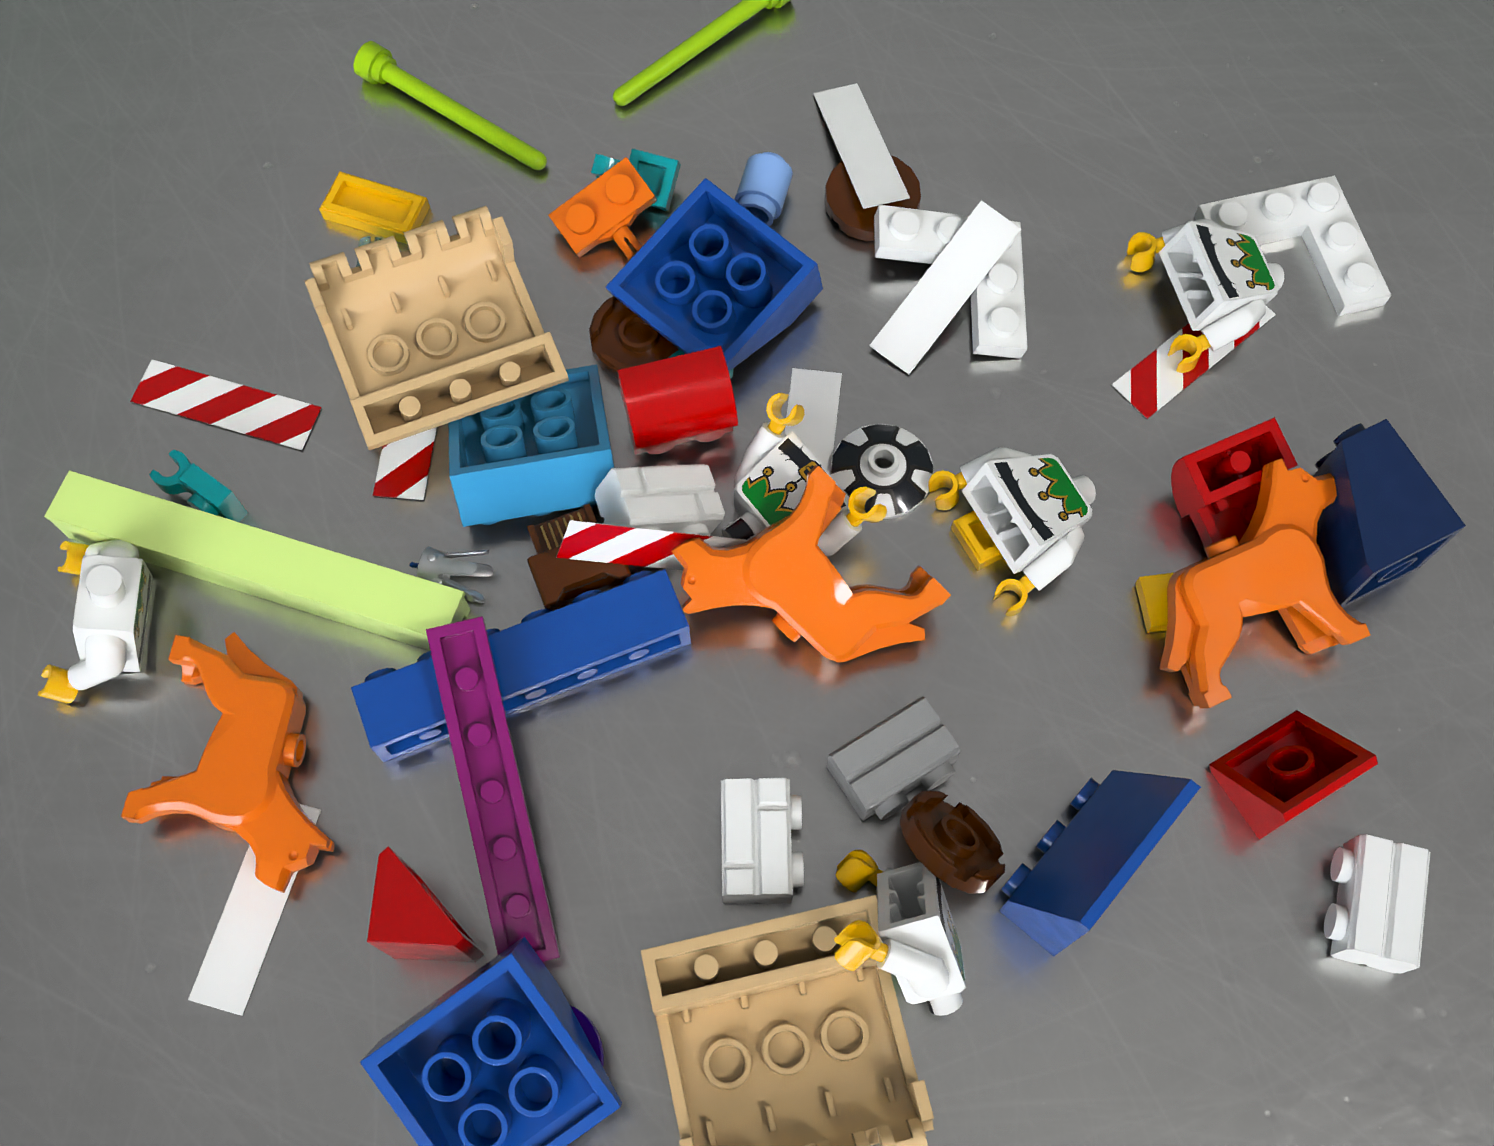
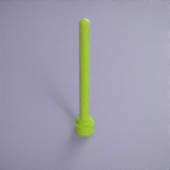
M791 0L740 1L618 87L613 93L614 102L619 106L628 105L763 8H781Z
M368 41L358 50L353 64L354 72L371 84L390 83L533 170L540 171L545 168L547 158L542 152L399 68L388 49L374 41Z

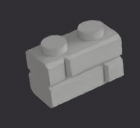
M921 696L829 753L826 766L840 789L846 794L848 801L860 819L864 821L876 813L880 820H884L909 803L905 794L921 784L928 791L932 790L953 776L956 771L951 765L956 763L961 750L946 726L942 725L939 716L927 699Z

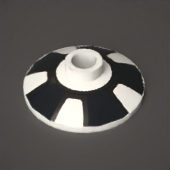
M888 424L868 425L851 432L839 443L831 461V476L849 497L855 489L860 487L876 490V494L866 501L865 512H869L877 504H882L887 508L884 519L901 517L916 509L929 493L928 482L934 473L932 459L925 445L909 431ZM876 459H886L891 461L893 465L889 468H880L874 461Z

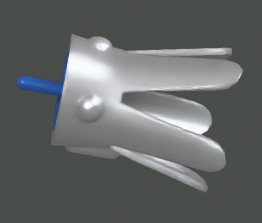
M427 547L423 551L419 563L411 562L409 564L410 567L417 568V577L464 591L465 599L473 603H485L484 596L451 580L450 576L489 577L494 572L493 568L486 564L453 559L456 557L489 554V550L447 553Z

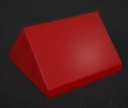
M1296 710L1210 763L1209 767L1214 778L1260 840L1376 766L1378 761L1376 755Z
M389 846L384 849L378 856L367 942L394 959L476 962L484 953L416 871Z

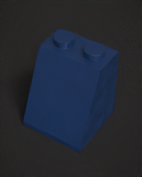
M1387 419L1368 428H1365L1360 423L1347 429L1333 441L1336 448L1315 464L1318 471L1313 477L1331 473L1336 484V499L1322 510L1318 520L1316 541L1324 557L1331 591L1341 607L1420 568L1466 526Z

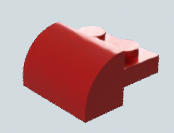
M721 346L617 370L630 439L635 455L645 452L661 454L671 450L675 445L695 440L699 442L714 441L725 433L732 432L734 426H738L733 388Z
M1275 417L1178 459L1173 465L1171 486L1176 507L1181 518L1190 515L1205 547L1233 535H1236L1238 542H1240L1256 509L1263 466L1265 464L1282 458L1288 471L1298 466Z

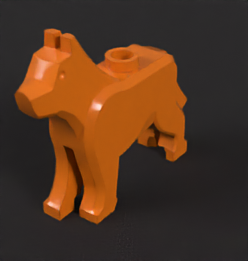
M1282 458L1265 464L1263 466L1256 509L1240 542H1238L1236 535L1204 547L1207 558L1176 571L1170 578L1167 587L1168 622L1166 640L1159 669L1167 672H1178L1181 669L1189 688L1188 694L1193 706H1199L1200 709L1211 708L1232 698L1228 688L1221 682L1220 671L1240 637L1243 617L1278 610L1298 644L1297 647L1306 655H1311L1338 644H1352L1371 635L1366 623L1357 621L1337 602L1329 585L1324 557L1316 541L1317 523L1322 510L1332 504L1337 496L1335 479L1331 473L1313 477L1301 467L1288 471Z
M817 464L807 473L805 490L799 504L792 513L768 526L756 537L745 543L728 548L712 547L698 537L687 540L672 550V553L684 568L680 584L690 596L682 605V610L685 613L692 614L732 605L772 608L778 612L772 618V622L789 639L795 643L803 636L824 657L835 662H847L874 650L900 643L925 640L924 628L911 621L942 605L951 594L919 565L910 574L907 585L902 589L871 584L848 587L834 565L817 546L822 533L842 509L841 506L843 505L846 493Z
M235 632L225 638L227 655L190 637L175 635L168 660L173 664L182 666L181 681L184 684H204L209 699L222 715L208 740L196 771L179 777L162 776L161 780L152 782L149 787L128 792L121 817L131 823L143 824L156 817L172 813L192 814L219 828L235 832L250 844L256 856L255 876L268 887L280 893H285L294 872L313 865L319 850L334 852L335 843L304 813L288 781L291 767L297 768L301 765L306 750V737L304 734H300L306 714L303 693L293 681L257 657Z

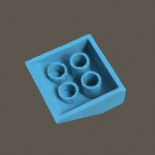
M597 364L566 369L569 377L567 382L448 423L449 477L463 527L477 524L490 525L501 520L531 515L543 516L554 511L583 507L586 504H590L591 507L597 506L595 490L611 468H615Z

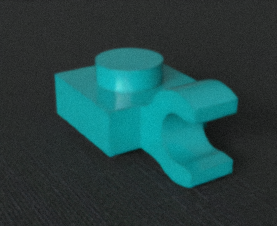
M632 148L629 161L657 199L650 207L669 211L681 166L680 162ZM596 154L591 173L597 175L596 178H598L619 163L620 160Z
M172 450L169 453V456L179 466L178 471L173 476L164 477L154 469L149 474L155 484L167 494L175 495L183 492L192 494L187 502L194 509L236 522H240L248 514L247 510L230 489L194 463L192 464L180 451Z

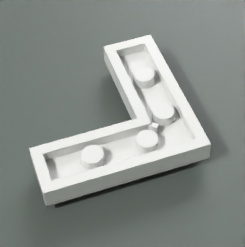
M1335 175L1201 204L1194 215L1196 220L1209 219L1224 228L1250 233L1257 239L1259 245L1302 236L1338 316L1382 307L1392 296Z
M879 205L874 215L875 257L933 264L969 216ZM1011 221L1016 226L1021 228L1020 222ZM1021 230L971 294L973 354L1021 359L1027 351Z

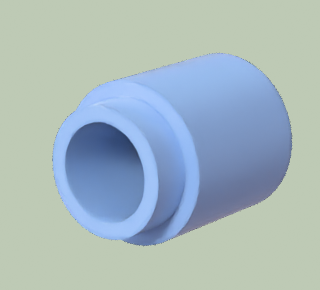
M764 152L750 156L747 160L735 201L768 226L772 225L773 221L782 212L793 176L791 167L776 153Z

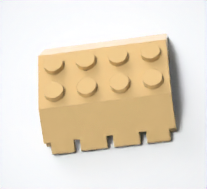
M487 206L452 216L457 234L452 236L448 235L443 220L403 232L409 250L403 252L399 251L394 236L356 247L354 251L360 264L358 267L350 269L344 252L309 263L314 278L304 282L323 327L369 451L569 381L568 374L551 333H544L515 263L513 242L503 217L492 219Z
M876 895L640 950L652 1010L656 1016L681 1139L679 1140L680 1146H870L880 1143V1146H928L925 1132L934 1130V1115L925 1081H919L891 973L879 969L877 961L871 957L854 971L844 968L835 959V952L842 946L837 944L834 938L854 921L862 920L868 923L878 935L880 942H882L878 932V901Z

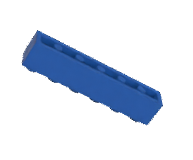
M666 569L655 573L652 571L635 573L626 578L623 585L605 592L601 590L587 591L577 596L572 601V604L554 611L550 609L534 611L526 615L520 624L501 631L496 628L487 629L506 715L691 644L689 624ZM431 651L422 654L414 664L398 670L394 668L377 670L369 674L365 678V682L351 687L370 748L383 762L449 737Z

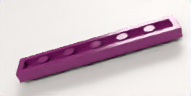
M481 616L426 629L497 954L499 955L525 936L542 962L560 958L559 946L485 620Z

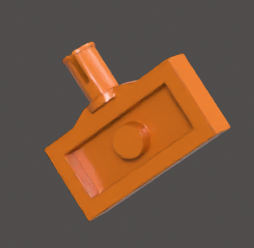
M625 157L548 216L579 258L598 244L614 239L629 261L635 254L626 242H630L636 252L642 247L629 227L633 224L636 217L655 203L657 199L629 159Z

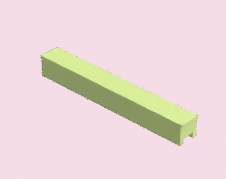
M70 470L44 516L70 539L89 545L111 540L126 541L138 548L139 559H143L144 562L429 651L430 647L426 629L460 622L463 618L467 619L471 610L464 597V591Z

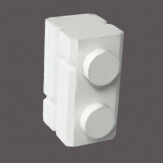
M705 464L611 468L595 490V500L600 516L605 519L603 524L710 536L724 520L725 515L719 494L714 492L715 482L709 465Z
M746 778L721 780L723 904L790 903L793 898V887H804L803 852H792L791 830H802L801 795H790V779L759 778L753 780Z
M1360 834L1344 843L1343 848H1337L1330 869L1332 881L1339 882L1337 902L1329 906L1324 920V935L1326 938L1332 939L1330 956L1356 964H1365L1368 967L1391 973L1401 974L1420 968L1431 853L1428 849L1404 843H1393L1392 840L1368 834Z

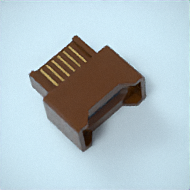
M590 504L583 505L584 508L538 525L534 526L531 524L527 526L537 553L529 557L527 562L545 609L554 611L568 606L577 596L587 591L601 590L603 592L621 586L624 580L632 575L628 565L556 558L570 520L597 523Z

